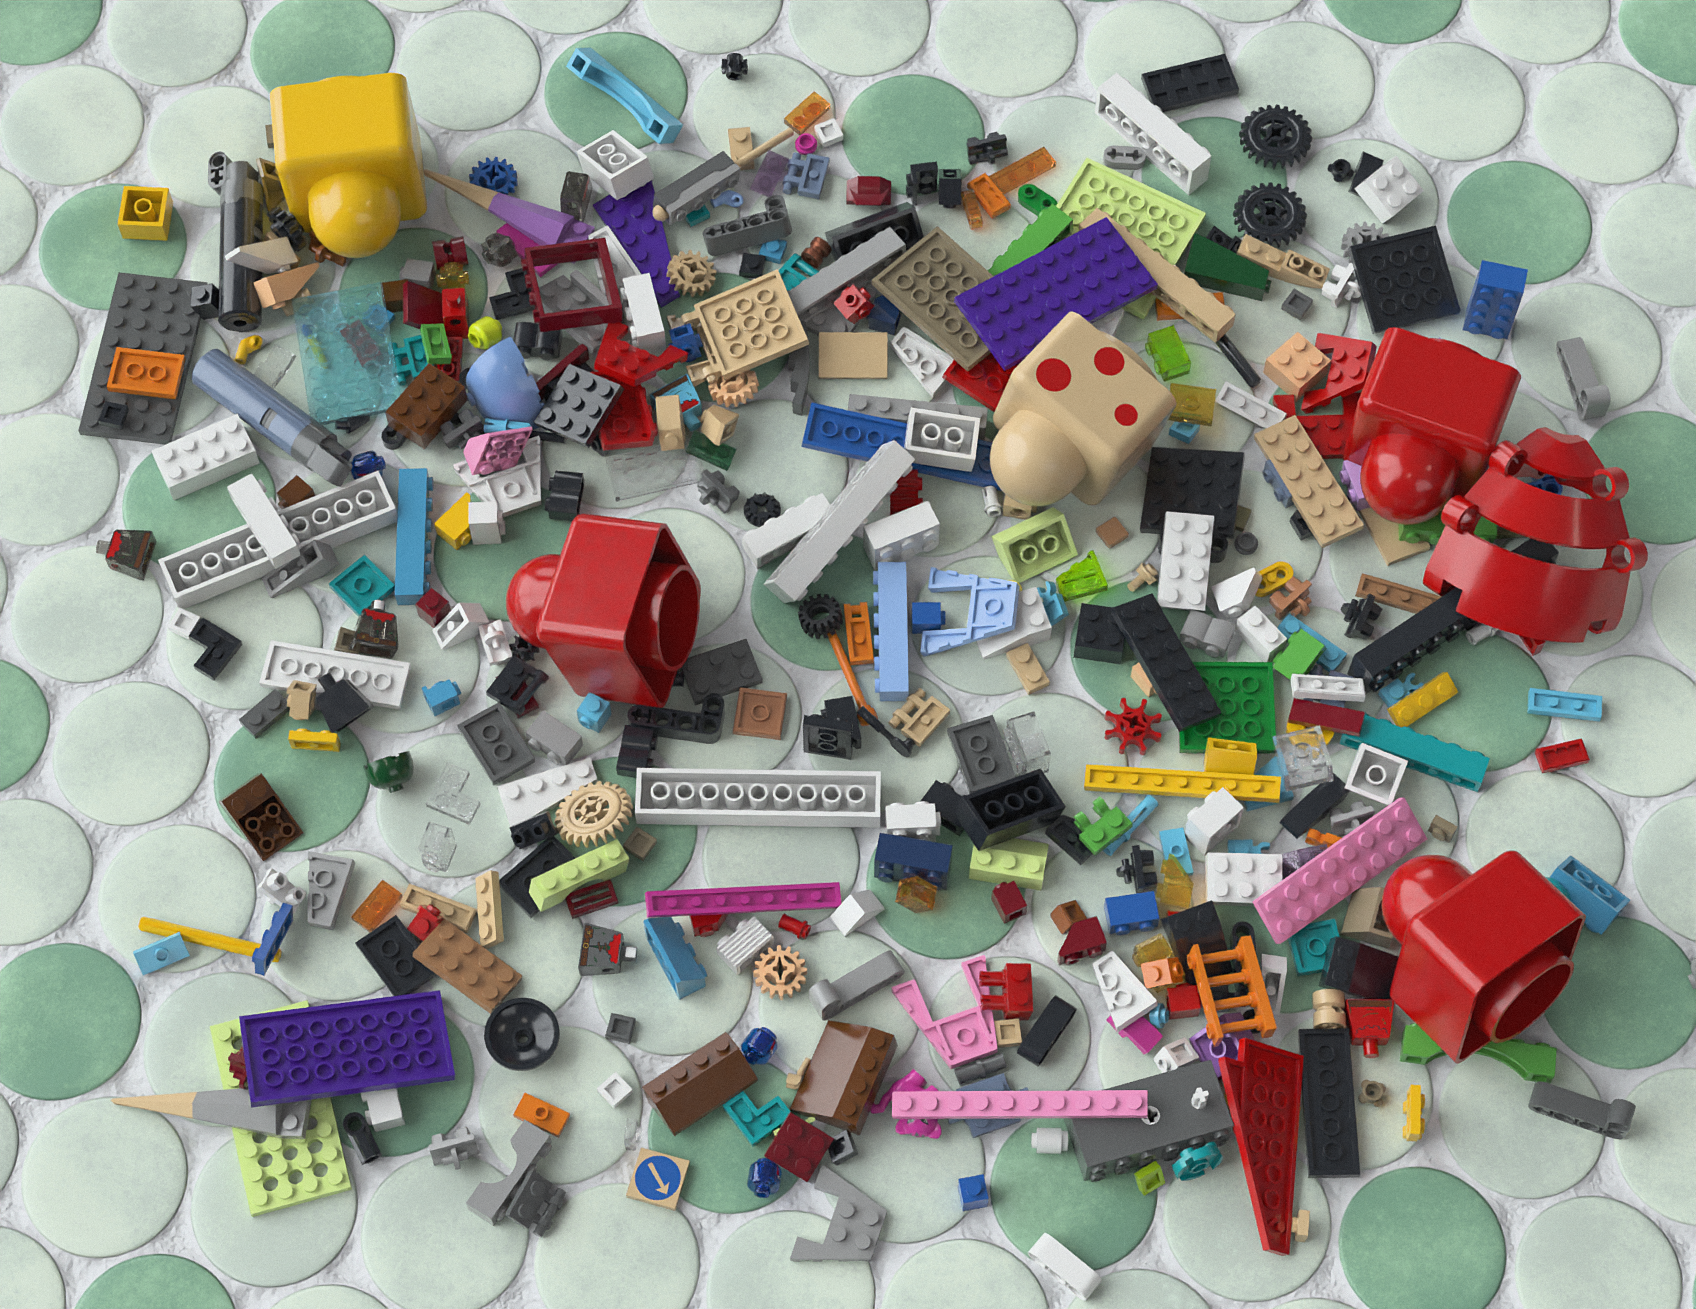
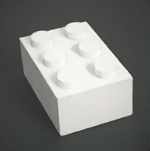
M614 130L576 151L583 173L616 200L627 196L630 192L654 179L648 157Z
M650 274L623 278V288H620L623 312L626 314V323L629 326L628 332L631 333L632 346L659 356L666 350L665 332Z
M911 407L904 449L915 458L913 463L972 472L976 457L980 418Z
M929 501L863 526V548L874 570L878 569V562L909 560L915 554L922 551H931L939 545L940 523Z
M1208 852L1205 856V902L1212 900L1214 905L1254 906L1252 901L1282 881V854Z

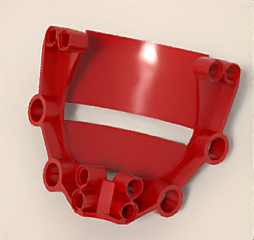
M1542 427L1536 429L1516 444L1509 440L1500 442L1489 457V469L1465 496H1454L1445 505L1441 514V521L1446 526L1426 567L1423 585L1439 596H1444L1456 587L1463 590L1456 612L1490 627L1524 637L1553 642L1581 643L1584 642L1588 630L1595 634L1615 630L1623 615L1630 573L1642 569L1648 560L1645 544L1638 538L1629 537L1620 499L1625 497L1629 489L1627 474L1619 467L1605 468L1588 441L1579 435L1562 434ZM1546 474L1554 476L1558 484L1580 490L1588 494L1592 499L1574 498L1551 493L1524 483L1517 478L1531 477L1541 479ZM1606 477H1609L1612 484L1611 493L1606 487ZM1482 516L1509 531L1541 542L1578 549H1606V557L1602 568H1578L1556 565L1503 549L1474 534V531ZM1625 547L1630 552V563L1627 562L1624 555Z

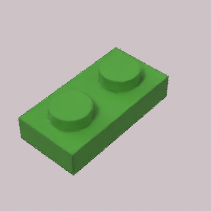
M421 324L420 333L427 363L451 364L452 356L444 324Z

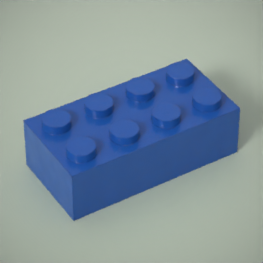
M1482 260L1467 305L1462 330L1469 331L1472 334L1488 335L1495 339H1508L1524 293L1528 269Z

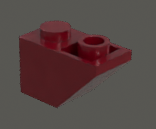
M1097 916L1073 923L1058 953V965H1073L1079 962L1081 958L1087 956L1095 958L1103 954V951L1106 950L1107 941Z

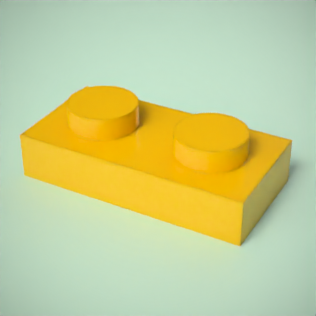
M308 729L289 730L288 740L292 749L340 751L341 742L338 734L332 733L329 730L321 732H311Z

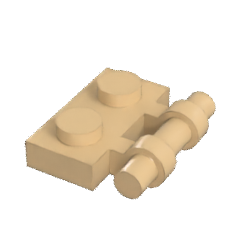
M918 688L914 694L911 693L906 698L907 702L901 709H896L892 714V719L888 722L894 729L900 723L904 724L905 726L901 729V734L911 738L919 747L950 714V709L933 696L924 702L922 698L926 693L921 688ZM913 708H917L918 711L916 712V714L913 717H910L908 714L911 712V710Z

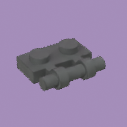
M528 1171L505 1216L527 1229L534 1222L537 1226L533 1234L542 1238L545 1231L550 1229L553 1223L551 1220L557 1209H561L566 1191L557 1188L552 1196L548 1192L553 1183L535 1171ZM544 1201L548 1206L541 1216L537 1212Z

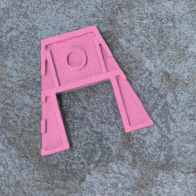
M985 955L961 963L962 970L978 1006L932 1022L915 979L892 987L894 996L950 1069L997 1053L998 1050L992 1010L981 1011L980 1005H982L980 1004L981 994L990 995L989 986H979V981H981L979 980V972L987 971Z

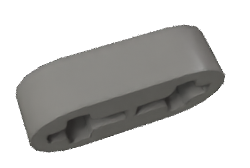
M1114 145L1107 147L1103 154V163L1108 168L1138 170L1144 166L1146 159L1144 150L1139 147ZM1114 154L1116 159H1111V155ZM1133 156H1137L1138 161H1133Z

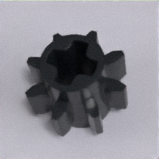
M739 53L728 54L727 59H722V74H726L729 80H740L742 74L747 75L748 60L743 59V56Z
M515 635V643L509 644L510 650L514 651L512 657L514 655L524 662L529 660L535 661L534 653H540L539 647L533 646L520 636Z

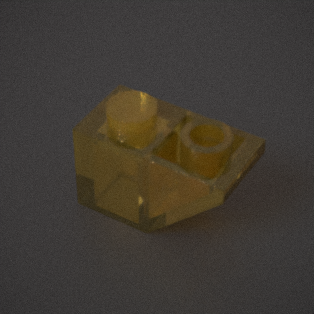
M1169 854L1168 860H1162L1160 873L1165 874L1163 884L1158 883L1156 898H1160V905L1186 910L1190 906L1194 883L1173 854Z

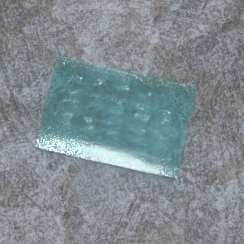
M382 282L292 299L310 416L320 424L326 425L335 423L336 420L346 421L352 417L385 413L401 395Z

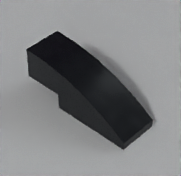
M1333 773L1307 794L1279 823L1298 839L1309 828L1314 827L1323 820L1330 810L1343 802L1350 790L1344 789L1346 784Z

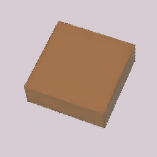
M1116 517L1111 518L1096 528V533L1109 549L1128 538L1129 535Z

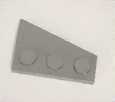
M308 851V923L313 927L333 930L355 862L349 858Z

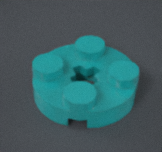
M1209 1142L1196 1150L1193 1147L1183 1150L1180 1153L1181 1158L1172 1165V1169L1177 1179L1180 1178L1181 1181L1193 1180L1205 1175L1204 1169L1211 1166L1212 1170L1219 1166L1223 1161V1156L1216 1143Z

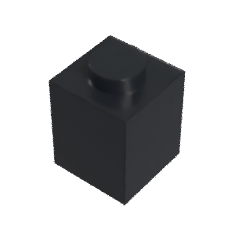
M213 283L192 287L190 307L203 320L218 317L219 289Z

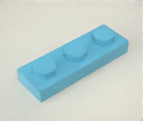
M1290 613L1277 627L1287 638V641L1295 631L1299 632L1300 629H1303L1324 644L1327 649L1316 664L1321 665L1328 672L1330 670L1335 671L1347 656L1346 652Z
M1530 688L1528 691L1527 714L1600 722L1602 717V696Z

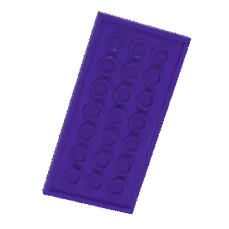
M1105 217L961 293L954 298V303L1005 371L1022 362L1069 312H1075L1090 324H1093L1156 290L1158 284L1109 219Z
M440 990L239 1016L251 1108L455 1080Z

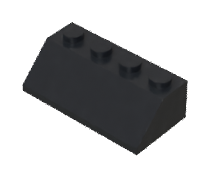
M908 202L825 232L835 261L889 227L905 243L906 250H909L924 238L916 208Z

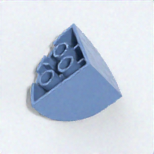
M511 336L489 348L471 366L466 377L468 402L471 406H476L484 419L504 421L509 419L514 422L529 423L532 429L535 430L540 428L534 421L544 403H540L541 398L538 394L540 391L532 375L527 376L528 370L524 363L525 360Z

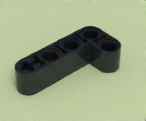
M717 693L708 694L703 700L701 713L634 705L628 710V723L631 726L654 729L655 736L713 744L720 739L725 717L724 699ZM712 705L719 706L717 710L709 709ZM660 720L668 721V723L665 725L657 724V722ZM685 723L692 725L688 729L681 728V725ZM707 727L715 728L712 732H706L704 729Z

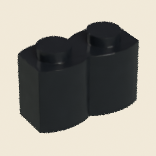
M517 322L513 341L524 359L538 356L543 360H552L560 356L563 332L562 330L540 332L539 324Z
M556 470L554 477H550L549 491H551L550 498L546 497L545 511L548 512L550 519L573 521L579 515L585 483L583 473Z
M625 725L616 766L617 775L637 778V768H653L654 759L650 758L652 750L656 751L658 736H655L654 729Z

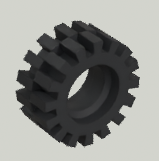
M821 593L817 594V598H814L813 595L809 596L810 601L805 599L803 605L799 606L798 611L799 621L804 633H808L811 638L815 634L816 639H820L821 635L824 636V639L828 638V633L832 636L836 634L834 629L839 631L841 628L840 624H843V616L838 601L833 596L830 598L829 594H824V597H822ZM818 613H829V615L822 620L812 619Z

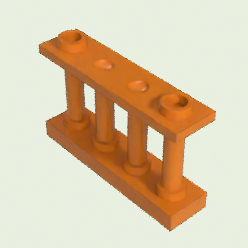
M1251 935L1241 937L1233 950L1201 955L1199 945H1193L1190 953L1187 955V963L1194 972L1208 1023L1206 1024L1207 1036L1209 1039H1212L1214 1047L1220 1045L1224 1037L1223 1034L1256 1029L1260 1031L1262 1039L1272 1037L1277 1027ZM1234 959L1241 961V972L1207 978L1204 964ZM1240 982L1248 986L1249 993L1246 996L1217 1001L1213 1000L1210 989L1211 987ZM1248 1005L1254 1008L1256 1015L1254 1019L1220 1024L1218 1010Z

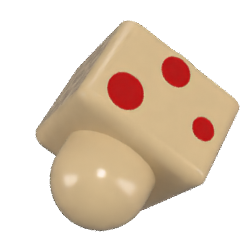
M1069 312L1011 373L993 415V422L999 430L990 451V467L997 485L1008 497L1025 505H1050L1060 501L1069 493H1072L1087 505H1097L1154 445L1176 407V399L1166 387L1158 382L1148 365L1130 347L1117 338L1097 330L1081 315Z

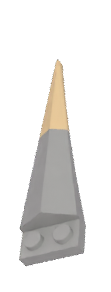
M239 1088L111 1099L117 1105L202 1120L284 1139H305L311 1100L251 1108L248 1088L245 1090Z

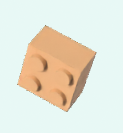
M1297 332L1266 359L1263 373L1288 395L1294 394V400L1297 402L1304 396L1306 391L1313 388L1328 374L1331 360Z

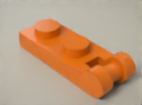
M860 602V605L843 604L850 666L874 663L867 602ZM861 614V617L852 618V615Z

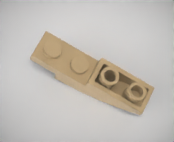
M1247 234L1243 237L1237 251L1238 255L1269 270L1268 276L1295 285L1322 289L1330 268L1290 249L1285 253Z

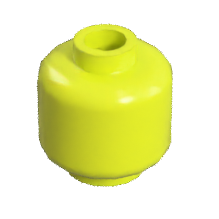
M484 316L469 327L468 339L475 348L486 350L501 341L502 326L498 320L492 317Z

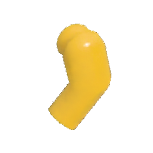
M253 335L241 340L235 361L239 364H245L248 354L261 347L263 343L261 336Z

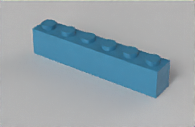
M427 468L399 469L395 598L397 605H415L430 590V582H427V575H431V562L427 561V554L432 552L431 539H428V533H432V519H429V512L433 511V499L429 498V491H433L434 482L433 477H429Z

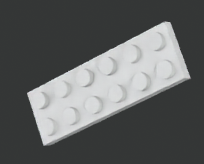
M271 640L259 684L260 687L287 691L293 680L317 684L316 696H319L325 690L318 679L330 672L336 682L342 679H349L374 706L400 710L411 664Z

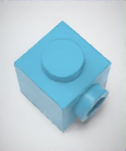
M588 693L577 709L579 723L585 728L592 729L600 733L612 715L610 702L593 693Z

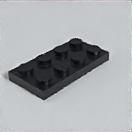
M1226 54L1171 66L1141 75L1149 101L1153 105H1157L1162 112L1239 93V87Z

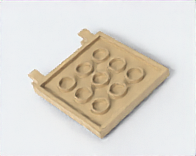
M778 269L694 305L695 311L681 316L684 325L690 323L692 329L696 328L701 322L717 361L716 364L703 368L709 384L716 382L721 375H723L724 380L810 344Z

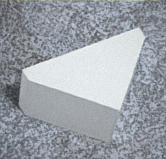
M869 889L850 894L830 918L845 937L885 908Z

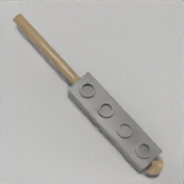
M787 128L735 162L724 151L720 152L654 194L653 217L657 221H666L669 225L683 220L687 214L693 210H699L707 201L716 199L726 189L735 187L739 182L740 168L792 137L794 131L792 128Z

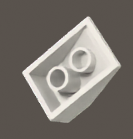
M1033 587L1019 592L1014 630L976 641L983 659L1007 653L1026 643L1031 646L1050 640L1052 627L1037 588Z

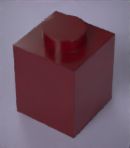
M433 588L415 604L418 616L433 628L451 611L449 601Z
M1015 881L1010 883L1002 882L994 887L991 900L1004 924L1026 915L1027 904Z

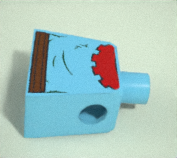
M688 374L650 394V403L655 411L656 397L679 395L684 425L691 432L701 426V422L697 417L702 414V404Z

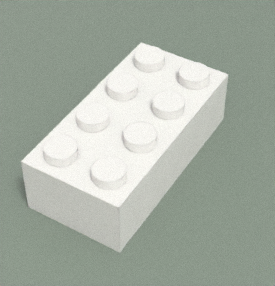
M238 414L151 451L173 500L260 464L254 446Z
M1168 511L1165 513L1157 602L1161 608L1205 611L1214 516Z

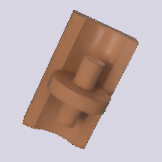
M1293 576L1284 586L1290 593L1289 596L1285 597L1279 590L1272 594L1269 603L1276 610L1275 617L1281 620L1289 612L1294 617L1298 614L1307 616L1310 613L1308 605L1312 602L1307 597L1310 593L1308 588L1312 586V583L1308 580L1301 582Z

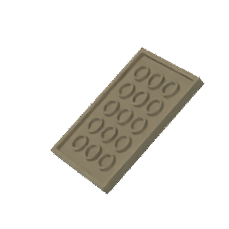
M938 226L872 279V285L967 372L991 353L954 303V298L994 276Z

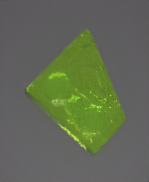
M1094 550L1089 551L1084 560L1080 563H1074L1067 572H1063L1055 579L1056 587L1059 594H1062L1064 602L1108 591V584Z

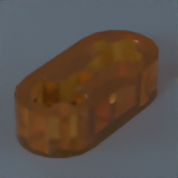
M974 190L961 191L962 203L970 229L982 228V216Z

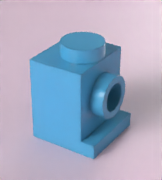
M450 679L435 683L430 689H427L426 686L422 687L424 698L434 717L460 705L458 695L461 694V691L456 681L451 683Z

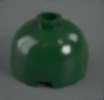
M410 751L398 753L399 756L397 757L388 756L364 765L365 774L369 782L380 790L389 789L390 793L404 789L402 784L411 779L414 770Z

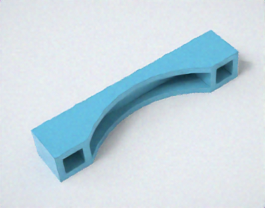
M592 48L575 49L566 66L580 79L603 90L620 102L638 120L643 131L658 144L674 143L683 127L679 120Z

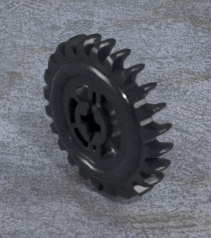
M1277 104L1275 108H1272L1271 105H1267L1266 109L1258 107V112L1251 111L1250 116H1246L1241 124V131L1239 132V137L1241 138L1240 145H1244V153L1250 150L1248 159L1256 155L1255 164H1258L1263 159L1264 168L1271 162L1273 170L1277 163H1280L1281 168L1284 169L1286 161L1292 167L1294 159L1300 163L1301 155L1306 157L1307 151L1311 148L1310 143L1313 137L1310 135L1312 130L1308 127V121L1302 120L1303 115L1301 114L1295 115L1296 110L1288 111L1287 106H1284L1283 109H1280V105ZM1271 124L1267 129H1263L1264 126ZM1290 131L1292 137L1286 136V134Z
M1269 182L1268 186L1260 183L1259 188L1252 185L1251 191L1246 189L1243 195L1238 196V202L1234 204L1233 217H1236L1234 224L1240 223L1238 232L1245 230L1243 237L1245 234L1252 235L1253 238L1259 239L1262 242L1267 241L1270 246L1275 241L1277 247L1280 248L1281 240L1288 246L1290 237L1293 241H1296L1297 233L1299 235L1302 234V228L1306 226V206L1301 204L1302 198H1296L1297 193L1295 191L1289 192V187L1282 189L1279 183L1276 187L1273 186L1272 182ZM1276 203L1280 204L1284 209H1280ZM1257 208L1260 213L1254 214V209ZM1284 214L1287 215L1285 220L1281 217Z

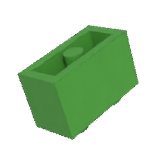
M1300 629L1299 632L1295 631L1287 641L1289 646L1284 652L1281 650L1273 660L1275 663L1273 668L1288 680L1291 679L1292 674L1307 675L1327 648L1303 629Z

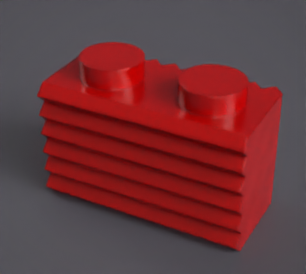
M912 469L905 477L901 476L896 481L898 486L890 494V516L923 503V498H918V491H922L923 488L922 477H918V470Z

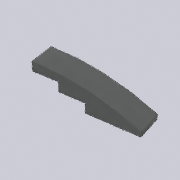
M801 321V325L808 339L806 322ZM809 345L790 352L788 358V370L793 371L790 389L791 392L795 393L792 402L793 414L801 416L807 397L810 375Z

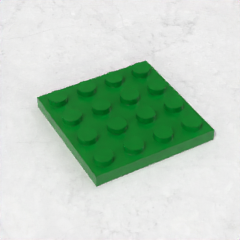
M1193 662L1222 713L1215 719L1181 732L1178 731L1179 753H1205L1209 737L1256 743L1257 754H1276L1273 662Z

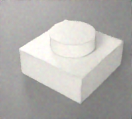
M834 118L814 126V131L823 148L844 140V135Z
M179 608L168 625V629L190 640L189 635L201 621V618Z
M617 1072L597 1088V1091L614 1109L633 1093L632 1088Z

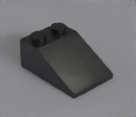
M1212 900L1160 919L1174 957H1178L1183 967L1184 983H1189L1190 986L1197 985L1193 969H1190L1187 963V955L1190 953L1193 945H1199L1201 955L1228 950L1222 926ZM1230 960L1204 964L1207 978L1233 972Z
M1341 937L1330 938L1319 987L1341 990L1345 994L1363 999L1392 1000L1390 988L1399 956Z

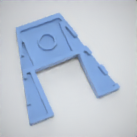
M931 567L928 585L931 593L971 590L967 628L923 631L920 650L923 656H929L1015 629L1020 589L1017 582L990 577L989 579L980 578L978 575L958 574L957 571H941Z

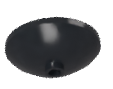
M515 998L502 1003L491 1013L484 1030L485 1045L490 1056L499 1065L514 1071L532 1070L543 1065L556 1051L560 1039V1029L555 1014L547 1005L532 998ZM525 1036L528 1038L525 1043L519 1042L521 1037Z

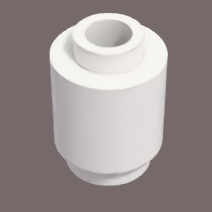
M1037 1128L1036 1133L1031 1135V1147L1036 1148V1153L1061 1154V1151L1068 1150V1131H1061V1128Z

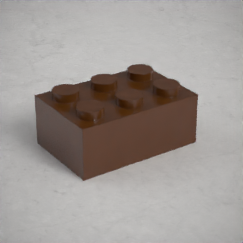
M428 363L386 410L388 426L425 449L441 431L440 426L450 421L468 401L466 388Z

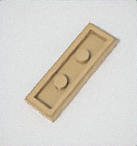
M410 883L399 904L400 908L415 914L419 912L417 908L420 905L428 906L432 904L441 911L440 916L465 933H468L477 914V909Z

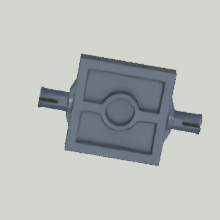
M1004 1073L958 1088L956 1091H1012V1089L1008 1086ZM1025 1087L1018 1091H1028V1088ZM1020 1118L947 1119L949 1125L964 1120L973 1138L1021 1121Z

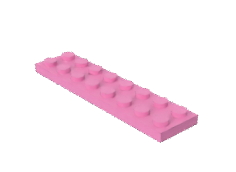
M1404 797L1398 798L1252 902L1274 942L1281 944L1426 841L1427 837Z

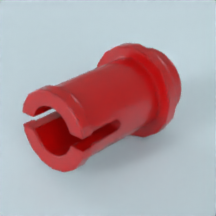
M784 913L779 921L778 928L797 935V939H806L810 933L811 925H808L806 920L802 922Z

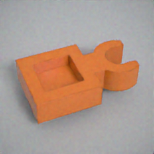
M1309 828L1305 843L1320 846V850L1325 851L1342 839V837L1327 832L1325 835L1316 829Z

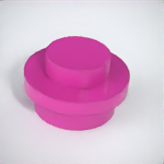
M801 134L795 141V148L802 155L812 154L817 149V140L811 134Z

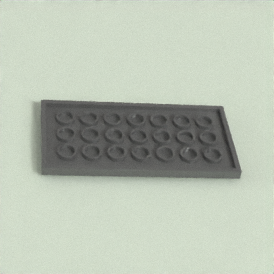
M118 272L78 429L80 435L164 445L172 441L201 317L190 307L192 287L208 284L207 282ZM116 347L184 355L186 361L176 399L109 392L106 386ZM105 401L128 406L129 412L122 430L99 424L98 420Z

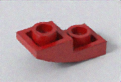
M447 336L452 356L451 364H437V368L454 380L459 381L462 369L464 338Z

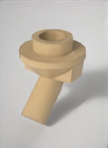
M1141 563L1136 569L1139 575L1127 587L1130 591L1134 592L1145 581L1149 585L1158 580L1156 576L1158 571L1150 563L1147 565Z

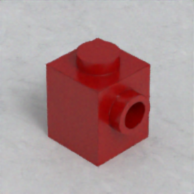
M1181 983L1174 988H1167L1165 999L1169 1011V1020L1199 1017L1203 1005L1197 985L1190 986L1189 983Z

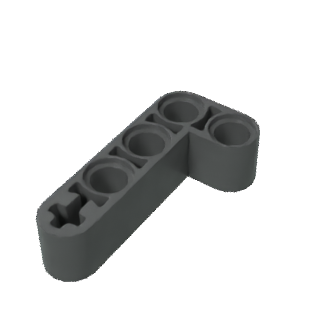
M772 195L768 197L764 203L766 208L764 212L707 227L703 231V238L708 254L719 256L789 236L792 232V226L783 196Z
M1535 1082L1528 1108L1536 1113L1610 1138L1623 1139L1630 1130L1636 1106L1632 1102L1623 1099H1615L1611 1104L1549 1083Z

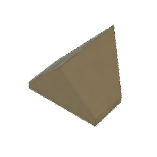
M258 158L256 162L259 181L264 190V199L269 212L285 199V195L275 163Z

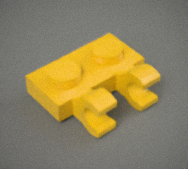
M1411 1084L1407 1091V1100L1403 1102V1114H1407V1124L1403 1126V1139H1406V1141L1417 1142V1140L1422 1139V1134H1424L1425 1119L1421 1118L1422 1109L1425 1106V1094H1421V1085Z

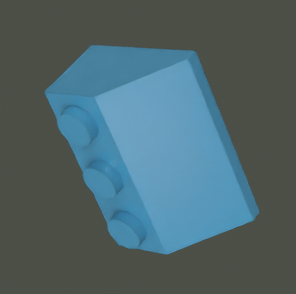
M1571 855L1550 876V878L1559 881V884L1564 889H1567L1571 902L1586 915L1584 922L1586 927L1600 935L1610 927L1630 902L1628 897Z
M672 917L648 918L644 920L646 939L678 999L680 1000L706 987L705 977H707V973L701 963L697 965L693 958L696 956V953L690 942L685 943L682 937L685 933L680 923H674Z

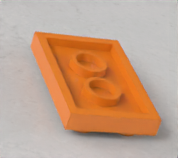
M116 347L106 386L109 392L176 399L186 361L185 356Z

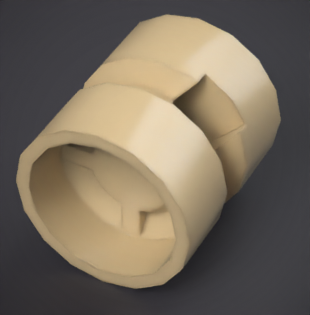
M1322 989L1313 992L1312 1003L1313 1009L1316 1010L1313 1014V1028H1346V1013L1342 1011L1345 1009V993L1337 989Z

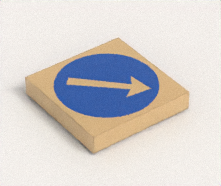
M641 1148L626 1198L675 1211L690 1161Z

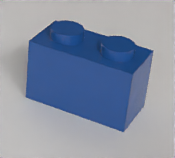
M1154 891L1105 898L1104 911L1109 934L1116 933V935L1120 936L1134 930L1148 932L1158 927L1160 918Z

